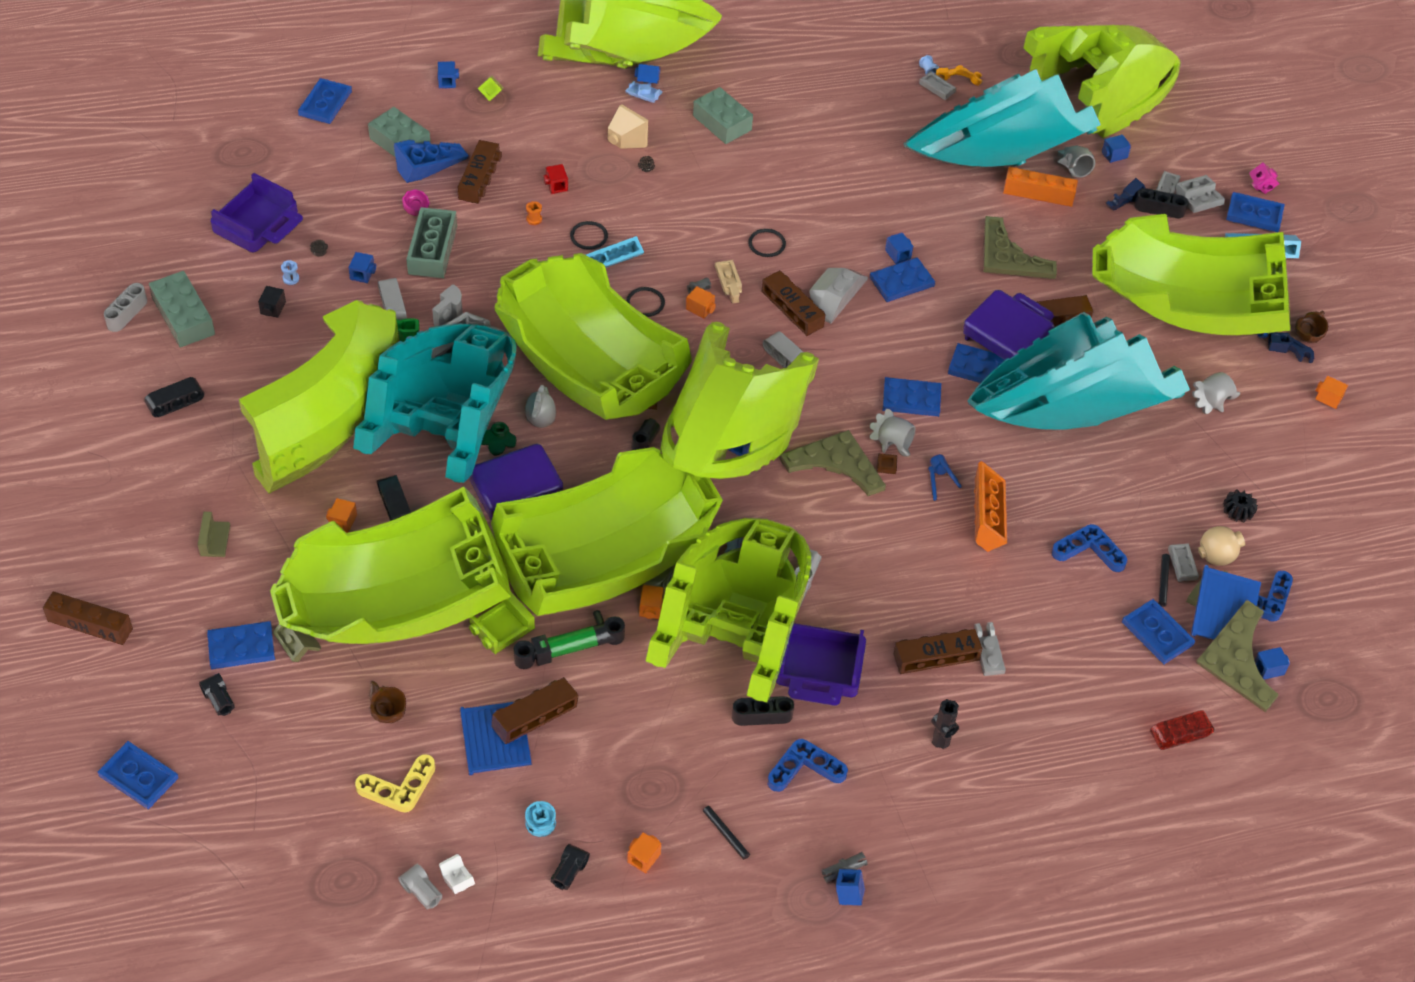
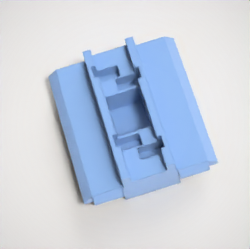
M633 81L629 84V88L626 89V93L652 103H655V100H658L662 94L660 89L652 88L651 83L640 84Z

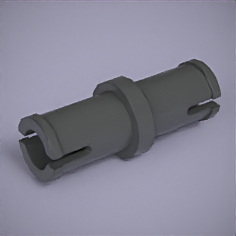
M860 852L848 859L842 858L839 860V863L822 869V875H827L824 877L825 881L829 883L836 879L839 869L856 870L867 866V860L863 859L866 858L864 853Z

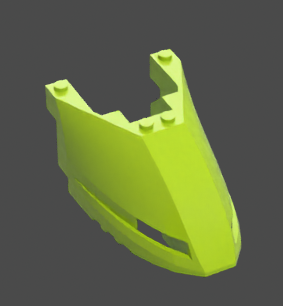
M560 0L556 36L548 34L540 36L538 57H543L545 61H553L554 59L617 66V68L627 69V67L651 62L689 46L717 25L722 15L713 6L702 0Z
M1129 25L1038 27L1027 32L1023 47L1033 57L1029 72L1036 69L1042 81L1054 75L1069 72L1071 68L1084 67L1085 64L1089 63L1097 70L1092 78L1082 82L1078 98L1086 106H1093L1101 124L1096 127L1097 131L1093 132V134L1097 133L1102 138H1106L1128 127L1131 122L1139 120L1144 114L1149 113L1156 105H1159L1174 86L1181 64L1178 56L1155 36L1144 29ZM1167 78L1166 81L1158 88L1160 81L1162 79Z
M712 322L704 331L688 378L665 424L661 440L663 458L673 468L698 477L718 479L749 475L754 470H760L763 465L767 466L770 460L774 461L789 446L792 432L798 426L807 388L814 379L819 358L814 357L812 353L801 352L787 368L779 369L765 364L761 370L755 369L750 364H741L736 362L735 359L730 358V351L724 350L730 328L724 326L723 323ZM671 427L675 428L679 436L676 446L672 440ZM751 442L747 454L725 460L727 449Z
M743 518L717 525L715 529L707 531L705 536L699 537L697 542L691 544L676 562L673 578L666 586L657 630L650 639L646 662L652 663L656 667L666 668L682 642L690 640L705 645L708 638L713 636L720 641H727L743 648L744 659L758 663L751 675L747 696L757 701L767 702L773 692L794 620L803 600L810 575L811 552L805 538L790 526L763 518ZM745 537L741 548L733 549L717 557L721 545L737 538ZM790 549L796 556L800 572L797 578L794 568L788 559Z

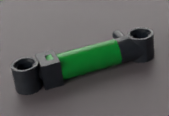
M596 610L593 612V616L597 625L546 638L544 634L531 638V642L526 640L517 642L513 648L514 663L520 669H529L534 665L535 660L537 666L552 663V658L606 643L618 645L625 638V623L623 619L616 616L609 617L604 622L601 611Z

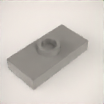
M931 71L922 77L919 82L920 85L944 100L956 92L955 86Z
M1164 171L1156 190L1174 194L1176 183H1179L1181 176Z
M1189 544L1169 545L1168 551L1178 582L1198 580L1199 574Z

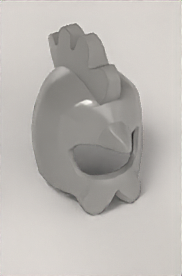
M1076 145L1065 147L1064 150L1058 151V155L1061 157L1058 163L1065 165L1072 177H1085L1093 171L1095 159L1088 148Z
M1223 372L1215 373L1207 377L1203 382L1196 381L1193 383L1196 390L1192 392V396L1197 398L1195 406L1197 408L1202 407L1204 414L1210 413L1213 408L1224 412L1223 404L1225 399L1232 400L1240 395L1233 380Z
M541 385L539 390L532 393L526 402V418L530 424L538 428L547 427L555 421L557 413L555 403L549 395L548 388Z
M886 409L884 415L881 413L877 414V422L870 424V428L874 431L870 434V439L880 441L883 453L886 452L890 445L895 444L902 456H910L908 449L915 435V426L905 419L895 417L890 409Z

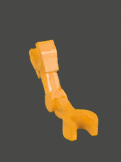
M962 65L956 66L953 69H936V75H940L939 77L945 81L953 75H961L969 78L976 86L982 83L980 79L982 77L981 73H972Z

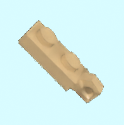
M734 261L715 262V269L723 292H725V295H730L732 304L739 303V293H742V284Z

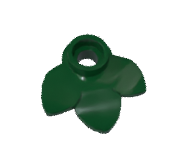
M496 422L490 430H486L481 445H488L490 453L497 456L502 454L506 447L514 448L517 439L514 434L510 433L509 427L504 422Z

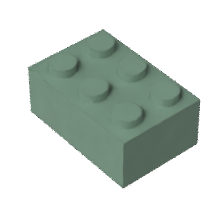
M721 87L694 100L693 117L725 144L752 130L753 114Z
M392 107L368 123L370 140L394 157V144L397 142L415 140V143L423 144L424 141H430V132L395 107Z

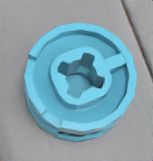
M536 801L527 807L525 823L528 832L537 837H544L554 831L556 811L551 804L544 801Z

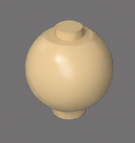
M1216 526L1203 534L1198 551L1201 558H1205L1210 564L1225 566L1235 561L1240 553V547L1245 546V540L1240 531L1233 532L1228 527Z

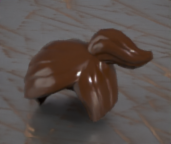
M1323 310L1320 312H1308L1304 317L1297 319L1295 331L1304 342L1317 343L1327 334L1328 322L1324 317L1325 312Z
M371 681L369 692L371 705L369 709L372 717L381 723H395L401 720L406 713V697L404 693L396 687H385L383 685L379 687L375 681Z

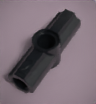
M948 699L942 701L939 712L931 720L935 726L932 744L936 748L945 749L949 747L952 736L959 730V725L956 723L959 705L956 701Z

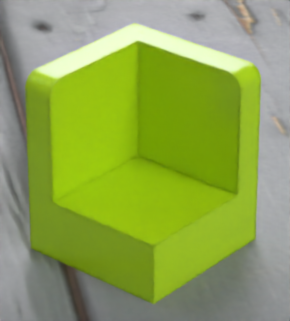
M491 76L478 89L491 101L503 87Z

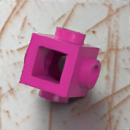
M1261 163L1249 172L1253 180V187L1257 191L1261 190L1264 194L1273 190L1279 184L1276 178L1278 174L1265 163Z

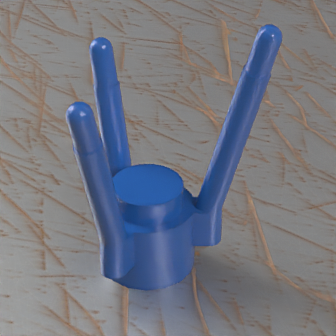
M939 454L931 458V466L928 470L931 476L933 500L936 501L935 473L938 475L948 473L958 488L962 486L943 455Z

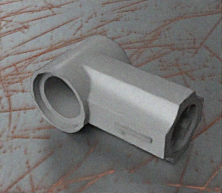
M415 864L398 877L402 887L409 894L413 893L426 909L434 908L442 899V894L429 881L427 873L419 864Z

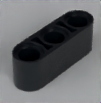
M1142 188L1137 193L1134 207L1140 212L1155 215L1166 214L1167 217L1180 219L1185 215L1188 199L1178 194Z
M189 377L149 393L145 397L144 402L153 417H162L199 402L203 399L205 393L196 378Z
M397 475L377 480L378 490L390 521L410 514L411 511Z
M786 696L770 697L767 702L757 701L753 698H740L733 703L732 721L739 726L786 724L793 718L794 701Z

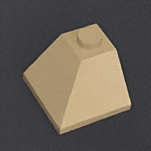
M621 104L608 127V141L621 149L647 147L648 120Z

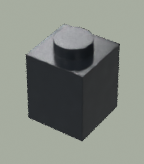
M270 286L265 287L258 301L260 314L279 317L286 303L284 289Z

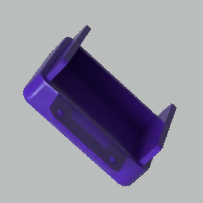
M256 173L251 175L252 182L220 211L215 209L211 211L212 218L210 220L212 231L215 234L252 253L257 252L268 241L274 244L279 243L303 220V216L298 214L297 203L293 198V193Z
M995 290L965 319L963 332L965 340L968 341L971 338L1006 360L1018 354L1017 351L1020 349H1026L1033 345L1032 341L1040 338L1041 340L1049 335L1048 331L1055 328L1051 322L1054 315L1050 310L1022 293H1017L1014 297H1011L1001 290Z
M533 444L476 464L472 475L469 477L491 521L497 503L533 498L563 491V482L540 444Z
M794 623L776 683L789 687L788 695L792 699L836 706L840 703L841 696L855 697L859 690L866 647V638L863 636L864 630H860V634Z

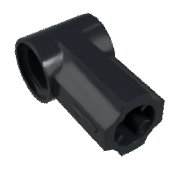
M649 418L645 420L640 429L633 434L631 450L649 448L660 430V424L655 419Z
M220 673L199 682L205 698L210 700L217 715L226 716L230 714L235 706L226 691L227 688Z
M569 843L562 853L560 864L550 879L551 883L560 890H568L577 873L585 868L590 853Z

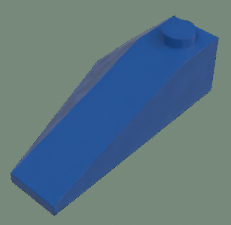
M407 140L394 144L397 170L406 183L422 180L469 157L458 143L440 142L437 145L430 144V141H424L422 144L415 143V140Z

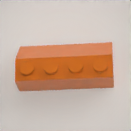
M1009 167L1003 194L1072 207L1078 180Z
M980 461L976 471L974 489L975 541L978 546L989 552L1007 544L1006 480L983 461Z

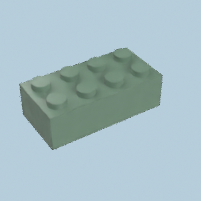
M420 207L406 259L408 275L435 278L445 277L457 230L456 211Z
M185 271L149 283L152 299L180 348L215 335L212 318Z

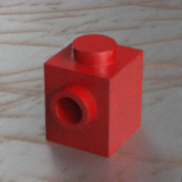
M563 164L546 167V174L543 175L545 185H548L551 194L568 191V177Z

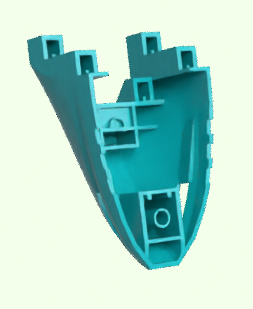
M1034 69L1023 76L1016 74L984 90L983 95L977 98L973 96L968 99L969 102L962 106L959 104L954 107V110L941 114L912 135L903 145L905 148L924 157L954 165L973 167L1020 166L1026 163V159L1083 133L1088 135L1097 131L1096 127L1101 124L1093 106H1087L1075 112L1058 74L1042 81L1037 70Z
M1083 312L1048 331L1049 335L1041 340L1040 338L1032 341L1033 345L1026 349H1020L1017 351L1018 354L1004 360L977 386L967 402L980 413L1002 422L1028 428L1066 430L1097 426L1103 422L1172 399L1181 398L1190 388L1180 368L1173 366L1161 372L1146 337L1138 334L1126 341L1124 334L1117 330L1112 319L1106 316L1093 323L1091 316Z
M459 323L430 327L429 330L419 331L415 336H408L405 342L399 341L379 355L378 370L369 377L364 421L355 428L353 449L359 450L364 454H372L393 434L403 433L415 437L420 431L426 430L434 435L445 436L450 448L455 449L448 456L445 478L452 479V481L457 483H464L472 475L483 437L503 393V389L512 373L517 348L515 339L507 332L478 324ZM454 342L451 353L431 359L433 348ZM504 353L507 357L508 365L504 366L502 361Z

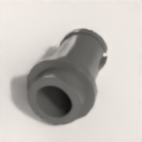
M707 277L697 282L692 281L687 285V291L690 294L696 286L704 290L710 289L711 281Z

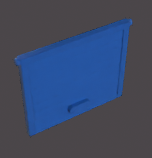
M1205 565L1191 636L1195 637L1197 635L1214 640L1246 600L1257 606L1261 582L1212 569Z
M513 702L460 708L470 776L473 773L532 765L527 734L505 744L491 727L492 715L495 711L505 708Z

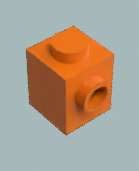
M698 286L686 297V310L703 319L715 310V295Z
M1327 375L1324 382L1320 381L1315 391L1318 394L1315 400L1337 409L1348 385Z
M336 498L332 508H329L327 511L326 519L328 522L335 521L346 533H349L357 517L356 503Z
M643 585L639 617L647 619L660 618L664 600V587Z
M642 832L639 838H634L631 842L627 862L646 874L661 854L660 841L655 836Z

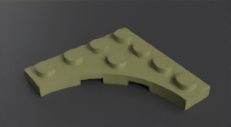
M985 216L983 272L1056 279L1057 261L1037 256L1031 257L1023 253V249L1015 242L1012 243L1007 237L1008 233L1002 217Z
M849 430L780 455V460L788 473L813 469V467L826 468V471L837 474L843 473L851 477L852 481L867 496L882 492L886 488L885 483Z
M1246 600L1198 658L1197 664L1266 713L1279 694L1262 678L1253 657V634L1259 620L1264 615V611Z

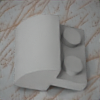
M1207 175L1176 183V194L1185 196L1188 199L1186 209L1189 208L1193 213L1223 205L1225 200L1215 190L1216 183Z
M454 284L440 294L441 302L432 308L434 327L445 325L463 314L461 291Z

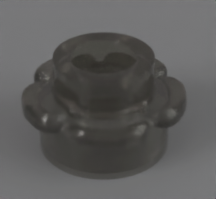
M650 156L642 157L640 163H638L639 169L644 172L653 170L655 168L653 158Z
M315 240L310 244V250L313 255L320 257L326 254L328 244L323 240Z

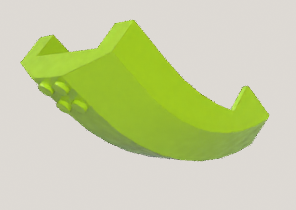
M1159 214L1129 218L1125 221V225L1122 228L1116 229L1106 237V241L1101 245L1097 244L1093 247V277L1111 291L1166 323L1187 330L1216 335H1251L1290 331L1289 291L1283 232L1239 237L1184 235L1170 232L1167 215Z
M582 253L574 254L570 258H563V255L548 257L546 261H538L537 258L529 259L500 279L501 287L498 289V300L494 308L507 331L515 339L516 344L532 364L559 391L605 420L639 415L669 394L692 362L687 338L661 326L631 306L610 287L605 265Z
M355 300L324 315L323 321L335 336L322 350L293 372L239 399L241 413L254 428L260 457L259 460L252 463L254 475L268 494L305 476L332 458L355 434V428L364 421L369 377L378 370L379 355L399 342L397 318L394 310H385L381 306L367 305L362 301Z
M651 447L618 453L612 471L590 482L552 494L497 503L491 526L507 570L508 579L517 597L534 614L541 616L593 605L626 593L653 579L676 564L690 545L695 544L697 539L705 536L723 501L712 480L673 468L660 453L661 450Z
M464 486L410 514L380 525L346 533L335 521H331L298 538L293 546L295 550L290 558L287 557L280 571L281 577L277 584H273L270 590L278 621L282 627L325 641L347 644L384 643L422 636L455 625L511 597L507 570L497 542L477 500Z

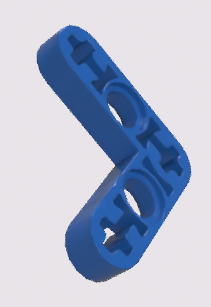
M1094 524L1087 525L1057 541L1051 552L1054 559L1065 561L1091 548L1108 568L1114 572L1123 571L1127 564L1126 555L1100 527ZM1072 540H1079L1082 545L1076 546L1072 543ZM1106 545L1110 550L1103 551L1100 549V546Z
M1278 571L1275 574L1267 598L1259 595L1258 607L1262 610V607L1265 606L1263 610L1264 615L1261 618L1273 622L1281 618L1293 582L1292 575L1287 571ZM1281 579L1285 580L1283 587L1279 586ZM1273 593H1279L1283 598L1277 599L1273 596Z
M798 739L790 746L769 773L768 786L775 792L783 791L803 765L831 782L842 783L847 777L848 768L842 761L809 741ZM805 748V751L798 752V749ZM821 757L825 760V763L817 765L813 760ZM791 761L795 764V767L787 769L783 764ZM841 770V773L834 774V771ZM781 773H782L783 775H782L781 782L778 781L777 783H775V782H774V779L777 780V779L781 776Z

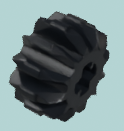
M1236 489L1234 492H1229L1226 499H1224V513L1228 514V519L1234 518L1235 522L1241 520L1244 523L1247 520H1251L1258 509V505H1256L1257 499L1252 498V493L1246 494L1245 490L1240 492Z

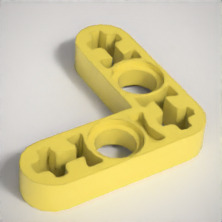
M426 754L419 756L401 786L369 774H362L355 781L356 791L365 798L400 812H409L415 807L435 771L434 759ZM429 763V767L426 766L422 771L421 765ZM413 779H418L421 781V784L418 787H411L409 782ZM367 782L369 783L370 786H365V788H362L361 784L365 785ZM383 789L391 791L388 797H381L379 795ZM408 796L409 802L401 804V800H405Z

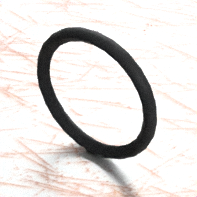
M585 221L578 223L572 228L570 238L577 247L592 250L606 243L608 232L600 223ZM595 225L603 230L604 239L597 245L584 246L575 240L574 232L580 226Z
M773 229L757 230L750 235L748 240L750 249L762 257L777 256L786 247L784 236ZM771 232L780 237L782 247L775 253H761L753 247L752 239L759 233Z
M640 287L629 293L626 300L630 304L631 297L640 291L656 293L661 299V306L652 313H642L646 317L657 315L665 306L664 296L658 290L650 287Z

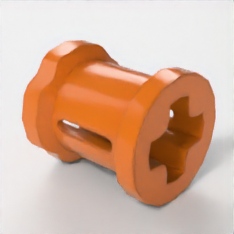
M536 201L529 202L526 205V211L528 212L526 220L530 225L540 224L542 222V216L540 215L542 205Z

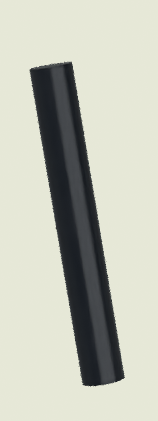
M1163 554L1161 560L1158 601L1161 607L1167 605L1169 554Z
M710 806L703 809L705 815L743 860L747 859L750 853L714 810Z

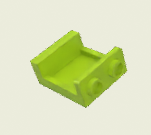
M512 592L510 598L504 600L480 617L472 616L469 618L471 633L474 636L477 635L481 639L483 646L487 650L490 649L494 654H497L535 629V617Z

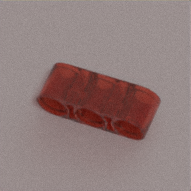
M1204 710L1157 723L1150 729V733L1160 750L1203 739L1215 731Z

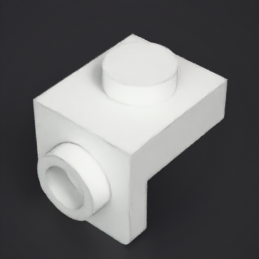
M459 854L439 863L443 879L454 894L464 891L475 884L473 876L464 867Z

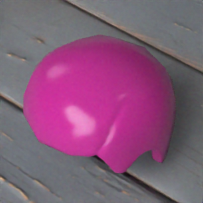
M408 190L402 198L403 208L408 214L418 216L420 207H429L428 196L420 190Z

